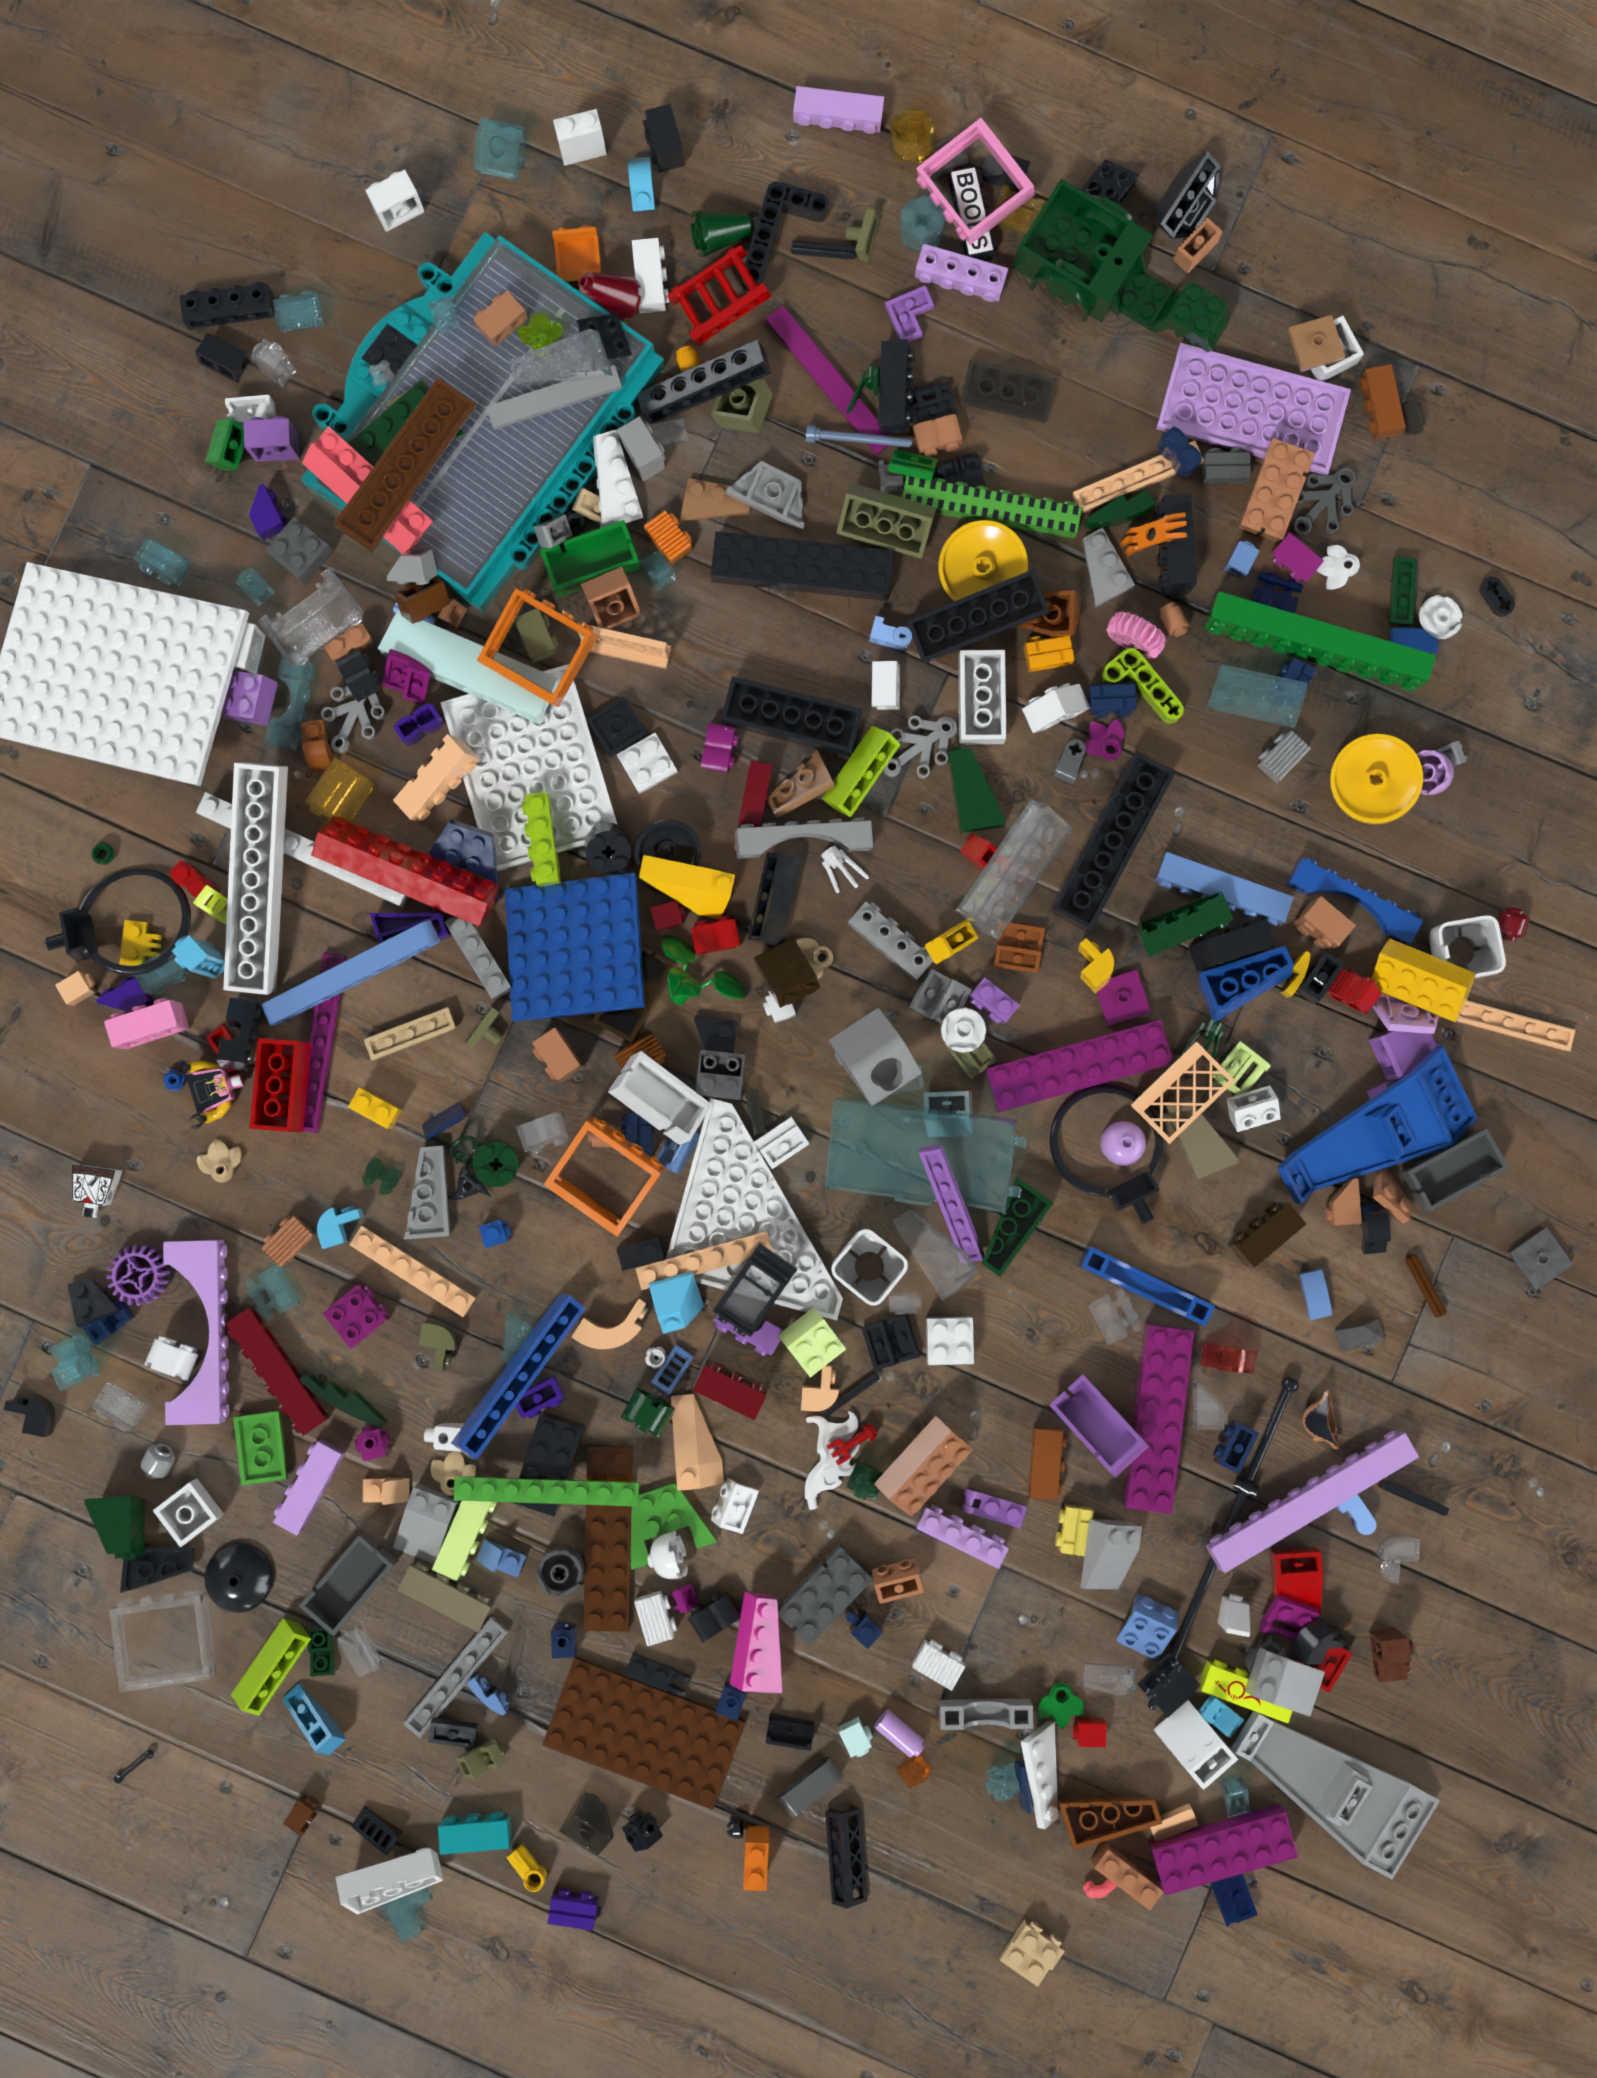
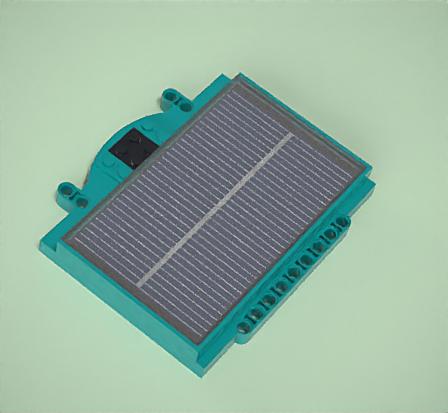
M485 232L452 276H449L429 262L419 266L418 276L427 292L424 296L406 302L391 311L364 338L351 362L346 378L344 403L339 410L336 411L327 404H318L312 411L314 420L322 430L325 431L329 426L348 443L388 408L386 403L413 387L420 380H425L429 388H431L436 379L439 378L476 404L475 410L461 428L466 436L459 439L456 438L450 443L413 495L411 501L434 521L421 536L420 541L414 548L432 549L437 570L436 576L444 582L448 589L482 613L485 612L516 568L519 570L528 569L540 554V549L542 548L539 541L536 543L529 542L532 536H536L533 526L542 523L546 518L553 519L572 510L580 489L584 488L587 490L598 475L597 467L595 466L593 437L611 430H617L636 419L634 408L639 403L638 393L650 387L665 368L664 359L655 353L654 345L621 321L620 323L632 356L603 360V365L594 367L585 349L586 346L583 344V338L581 333H579L576 320L609 315L610 313L500 235L495 240ZM428 274H434L431 279H425ZM445 287H452L450 291L443 292V289ZM508 290L525 309L528 319L494 348L478 331L473 319L481 309H486L490 306L497 295L503 294ZM615 365L622 389L506 427L493 429L486 406ZM628 412L631 414L627 419L620 418L622 413ZM323 414H329L326 420H320ZM340 427H347L345 432L338 433ZM585 465L592 467L589 472H582L581 468ZM308 469L302 476L301 481L307 488L342 512L347 503ZM571 483L579 484L575 490L568 489V486ZM563 500L566 502L561 508L555 507L557 501ZM383 537V539H382L381 541H383V542L386 543L388 546H390L391 548H393L395 551H397L398 553H400L401 555H403L400 551H398L390 542H388V541ZM520 553L526 554V558L523 561H517L516 556Z

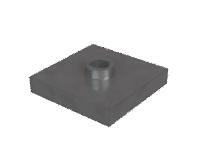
M1543 1227L1508 1252L1534 1290H1538L1573 1265L1547 1227Z

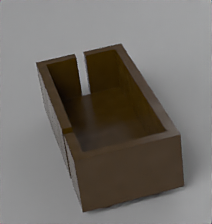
M642 945L645 1007L599 1012L595 1014L592 1020L593 1023L632 1044L636 1041L667 984L670 969L676 967L674 962L659 954H656L654 959V952Z

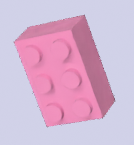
M167 998L154 1001V1005L146 1007V1005L134 1007L131 1013L124 1014V1012L112 1014L110 1015L111 1019L104 1021L111 1046L120 1049H129L190 1029L183 1004L174 1000H168Z

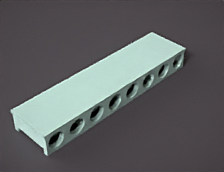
M397 610L378 647L385 658H387L390 649L406 654L431 670L430 677L540 725L549 705L545 700L476 661L484 646L423 620L412 624L401 616L400 610ZM498 652L494 657L496 661L554 694L559 684L558 678Z

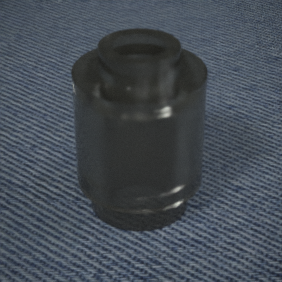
M1417 400L1404 402L1401 408L1406 426L1404 430L1406 435H1415L1423 432L1425 419L1422 403L1417 402Z

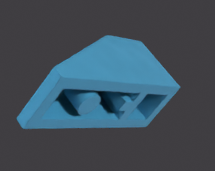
M300 1683L282 1698L316 1753L331 1755L346 1740L336 1722Z

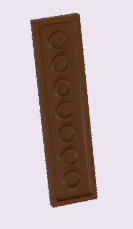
M437 378L333 523L334 527L373 553L475 410L476 404Z
M587 1446L586 1480L633 1482V1446ZM586 1505L583 1631L629 1632L632 1506Z

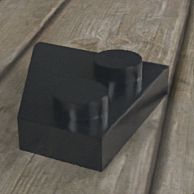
M694 1017V1022L705 1050L734 1053L737 1021Z
M90 1277L67 1285L77 1327L81 1328L121 1313L120 1309Z

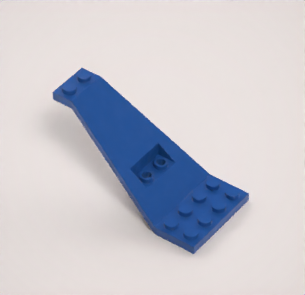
M1436 1046L1409 1074L1292 1152L1277 1167L1295 1203L1302 1204L1315 1190L1451 1147L1478 1120L1444 1046Z

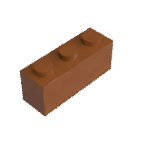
M1392 364L1365 369L1358 383L1359 389L1363 391L1365 398L1363 401L1364 411L1368 412L1369 433L1373 434L1374 441L1400 436L1406 429Z
M1033 1426L1028 1496L1030 1498L1058 1500V1494H1062L1063 1482L1059 1481L1060 1472L1064 1471V1458H1061L1062 1449L1066 1448V1435H1063L1061 1429Z

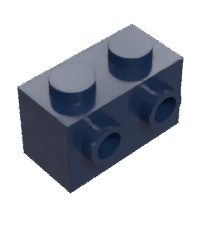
M1233 1420L1232 1423H1228L1223 1432L1225 1437L1222 1443L1216 1446L1213 1456H1215L1214 1461L1240 1474L1259 1433Z

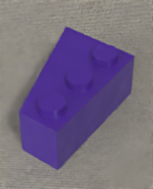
M369 913L379 944L428 920H431L440 941L452 937L445 924L446 918L441 913Z

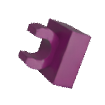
M692 1582L682 1585L669 1595V1598H675L677 1604L673 1606V1609L679 1610L680 1614L688 1612L699 1604Z

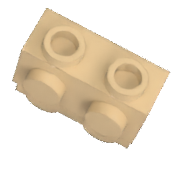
M1024 1919L999 1956V1960L1038 1987L1049 1969L1053 1970L1065 1951L1062 1945L1063 1942L1054 1934L1049 1936L1043 1932L1044 1929L1037 1922L1032 1921L1030 1923Z

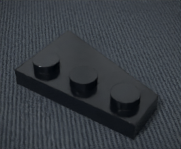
M144 1546V1555H136V1560H123L120 1593L192 1572L195 1548Z

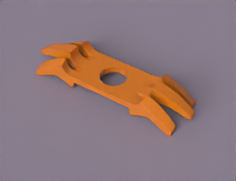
M1186 513L1166 515L1160 520L1139 527L1129 528L1125 533V538L1120 542V547L1137 543L1136 546H1129L1126 549V555L1130 556L1134 552L1142 551L1144 548L1165 541L1170 542L1173 539L1187 537L1185 532L1169 533L1171 530L1187 525V521L1170 522L1185 518ZM1151 528H1155L1156 535L1150 541L1148 532Z

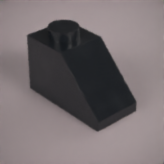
M1011 155L1027 176L1030 161ZM994 156L987 157L981 172L982 180L1016 193L1020 192Z
M660 1236L616 1249L622 1271L666 1258Z

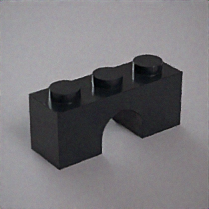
M230 997L225 1018L230 1027L240 1028L241 1032L234 1039L220 1040L216 1060L221 1068L248 1071L249 1064H252L254 1061L253 1045L258 1041L259 1031L257 1026L258 1022L262 1021L263 1009L260 1008L257 1000Z

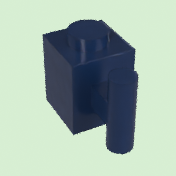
M852 1607L845 1609L846 1620L853 1624L850 1627L851 1635L868 1649L883 1633L882 1626L866 1611L859 1616Z

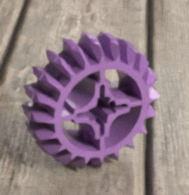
M135 1244L133 1249L130 1246H126L125 1252L118 1251V1258L114 1257L111 1259L114 1266H108L107 1268L109 1271H112V1274L107 1275L106 1278L113 1281L108 1287L116 1288L112 1295L117 1296L121 1294L119 1301L123 1302L127 1299L128 1305H133L136 1302L137 1306L143 1305V1302L146 1304L151 1303L152 1298L158 1299V1292L162 1293L165 1291L161 1284H168L169 1280L164 1279V1275L170 1274L169 1271L163 1270V1267L167 1265H164V1262H160L163 1255L155 1256L157 1249L152 1248L149 1250L148 1245H143L141 1248L139 1244ZM136 1256L146 1259L151 1266H142L141 1262L137 1261ZM128 1262V1272L122 1277L123 1268ZM138 1271H146L145 1273L141 1274V1276H139L137 1279H130L131 1277L135 1276V1274H137ZM154 1273L152 1285L148 1289V1278ZM125 1284H134L140 1293L129 1290Z

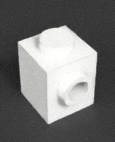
M768 992L769 996L765 997L767 1002L763 1003L767 1016L772 1015L774 1023L796 1016L792 1004L779 1008L771 992Z

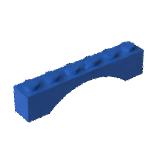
M1302 858L1297 861L1286 883L1287 886L1304 895L1332 893L1352 899L1363 906L1375 918L1385 937L1407 946L1411 945L1423 920L1417 918L1418 915L1415 912L1399 909L1397 903L1388 899L1384 901L1378 898L1376 892L1357 887V882L1338 877L1336 871L1317 866L1318 862L1313 859Z
M1087 1246L1078 1265L1205 1327L1215 1308L1214 1305L1150 1276L1091 1246Z

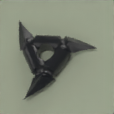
M466 1160L459 1173L458 1192H455L448 1199H464L478 1192L491 1197L484 1184L468 1173ZM465 1182H470L472 1188L466 1189Z

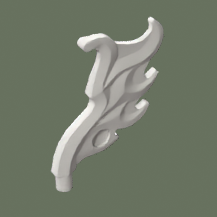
M848 1411L849 1419L843 1423L828 1422L821 1416H809L806 1418L808 1423L814 1422L819 1426L817 1452L821 1456L820 1461L809 1472L805 1483V1499H807L809 1510L818 1508L816 1501L818 1493L838 1487L842 1484L839 1476H849L858 1468L859 1463L857 1462L853 1466L849 1465L851 1458L837 1466L835 1461L841 1458L842 1454L833 1458L831 1453L838 1449V1447L835 1446L829 1450L826 1447L827 1444L838 1437L841 1438L843 1443L850 1440L857 1431L858 1420L851 1411ZM860 1444L848 1451L851 1457L856 1455Z

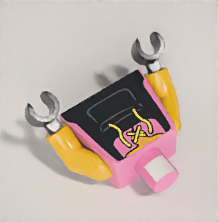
M178 1061L173 1064H180L183 1068L182 1072H175L176 1075L189 1072L185 1075L197 1114L192 1115L189 1121L192 1119L199 1121V1124L193 1127L195 1130L199 1129L203 1123L207 1124L222 1118L231 1108L232 1101L236 1100L234 1089L245 1086L241 1074L229 1076L227 1069H221L215 1063L208 1061H192L188 1063Z

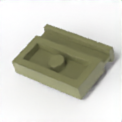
M984 1042L973 1051L965 1053L953 1051L944 1044L970 1080L997 1061Z

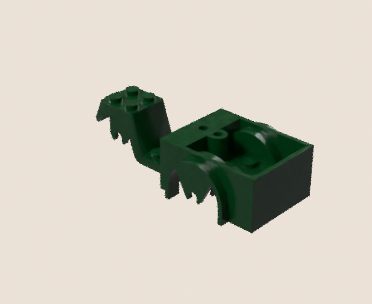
M1060 179L1017 247L1013 269L1032 280L1029 289L1033 291L1039 281H1044L1053 299L1056 297L1060 298L1063 301V305L1080 303L1084 311L1083 322H1086L1089 316L1102 323L1109 311L1117 316L1122 313L1151 332L1159 333L1168 329L1174 330L1176 338L1185 337L1188 340V345H1194L1197 342L1204 351L1210 352L1230 321V313L1226 301L1198 284L1189 282L1172 290L1146 274L1147 267L1144 256L1153 234L1140 227L1134 218L1120 205L1101 196L1088 195L1063 179Z

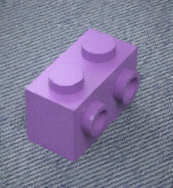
M985 977L969 995V998L972 999L971 1004L979 1010H982V1008L989 1013L988 1017L997 1024L1001 1022L1004 1025L1020 1006Z

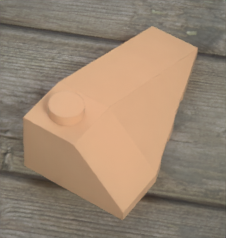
M694 1394L671 1396V1406L675 1408L672 1421L678 1491L701 1489L724 1483L722 1458Z

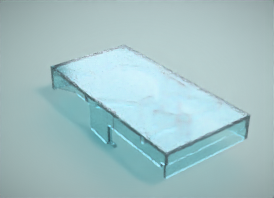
M837 1097L833 1100L825 1190L834 1189L895 1197V1201L931 1206L934 1201H937V1198L919 1155V1150L921 1147L942 1144L965 1205L1005 1214L1009 1196L1020 1198L1021 1187L1010 1185L1014 1146L1026 1148L1027 1138L1016 1136L1017 1119L881 1102L871 1106L865 1100Z

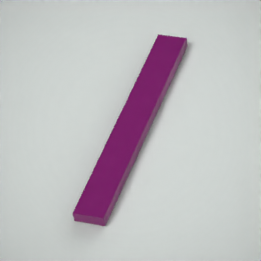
M781 306L766 318V323L857 433L890 436L889 434L882 433L878 420L859 397L851 413H846L855 392L784 306ZM866 443L876 456L890 446Z
M323 953L320 974L345 962L347 956ZM341 993L314 1006L309 1043H312L304 1121V1131L319 1133Z

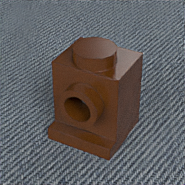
M303 1794L283 1824L302 1837L317 1816V1813L314 1811L319 1805L318 1800Z

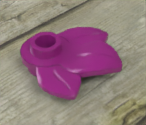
M1115 719L1107 728L1100 723L1091 722L1088 731L1090 739L1084 742L1085 751L1092 756H1102L1108 761L1117 759L1121 755L1122 746L1120 742L1124 738V730L1121 723ZM1108 746L1113 747L1114 753H1108L1106 748Z

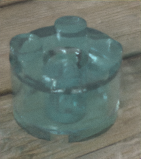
M921 196L911 200L904 206L901 212L900 238L905 246L911 250H922L923 244L935 247L940 242L945 222V217L942 214L943 210L940 205L936 207L934 200H931L928 196Z

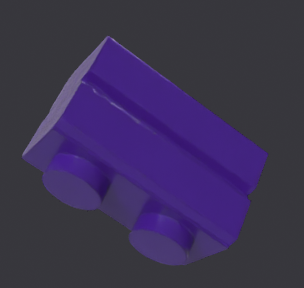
M564 1887L553 1890L547 1924L593 1931L599 1896H594V1893L590 1891H581L580 1894L572 1893L571 1889Z

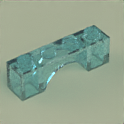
M281 655L277 677L289 687L291 702L283 715L269 720L264 742L271 747L296 751L297 745L301 743V723L305 722L306 719L304 707L305 702H308L310 698V689L308 687L310 680L314 678L315 672L314 667H312L313 664L308 659Z

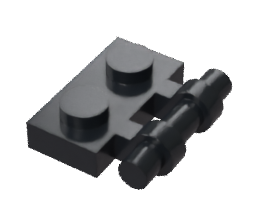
M935 382L929 387L921 389L916 387L912 389L913 400L916 402V404L910 405L913 415V426L947 415L956 414L957 416L952 394L942 395V392L949 391L948 382L940 384ZM930 395L935 396V399H931L928 401L923 400V397H927Z

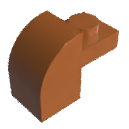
M316 720L301 723L302 748L309 769L313 772L334 769L333 751L331 745L328 744L325 721Z

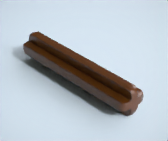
M1414 1254L1408 1256L1405 1262L1433 1315L1437 1318L1444 1316L1447 1311L1418 1256Z

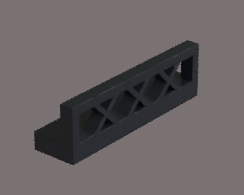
M859 1807L845 1811L836 1809L825 1811L832 1904L847 1909L868 1901L861 1808ZM853 1815L854 1823L850 1829L848 1827V1817ZM854 1838L856 1846L851 1852L850 1843ZM854 1862H856L857 1870L855 1874L852 1875L851 1868ZM856 1885H858L859 1896L854 1898L853 1891Z

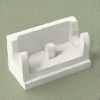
M270 395L225 398V405L229 410L227 419L231 418L243 425V421H248L254 417H260L265 420L273 419L276 416L275 402Z
M897 661L872 662V707H877L878 710H900V665Z

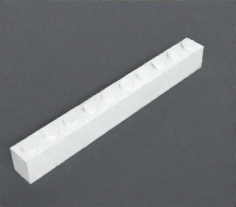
M205 792L196 813L231 829L232 804ZM285 829L284 854L401 908H405L410 897L311 856L315 842Z

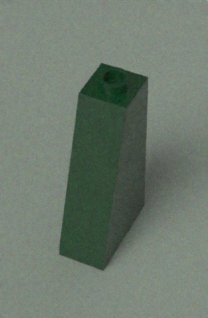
M965 746L953 747L952 751L948 752V763L959 833L1004 827L1006 824L1005 818L972 749H965Z

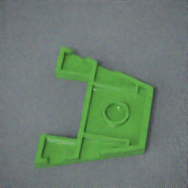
M676 1482L640 1493L639 1505L632 1506V1570L649 1564V1551L645 1540L690 1526L697 1549L716 1543L715 1536L697 1514L682 1490L678 1491Z

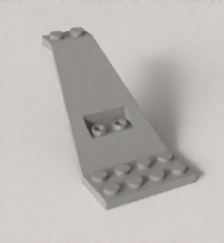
M1256 1711L1252 1712L1230 1748L1234 1753L1254 1764L1363 1865L1390 1879L1394 1878L1440 1802L1435 1796L1405 1779Z

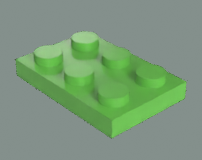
M281 1410L233 1417L241 1486L288 1479Z

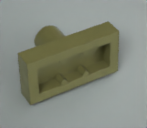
M872 209L866 210L862 228L848 226L846 229V239L858 241L855 251L859 260L864 262L869 261L880 222L876 211Z
M490 1006L465 1040V1044L474 1049L483 1036L496 1045L503 1034L492 1027L491 1024L500 1012Z

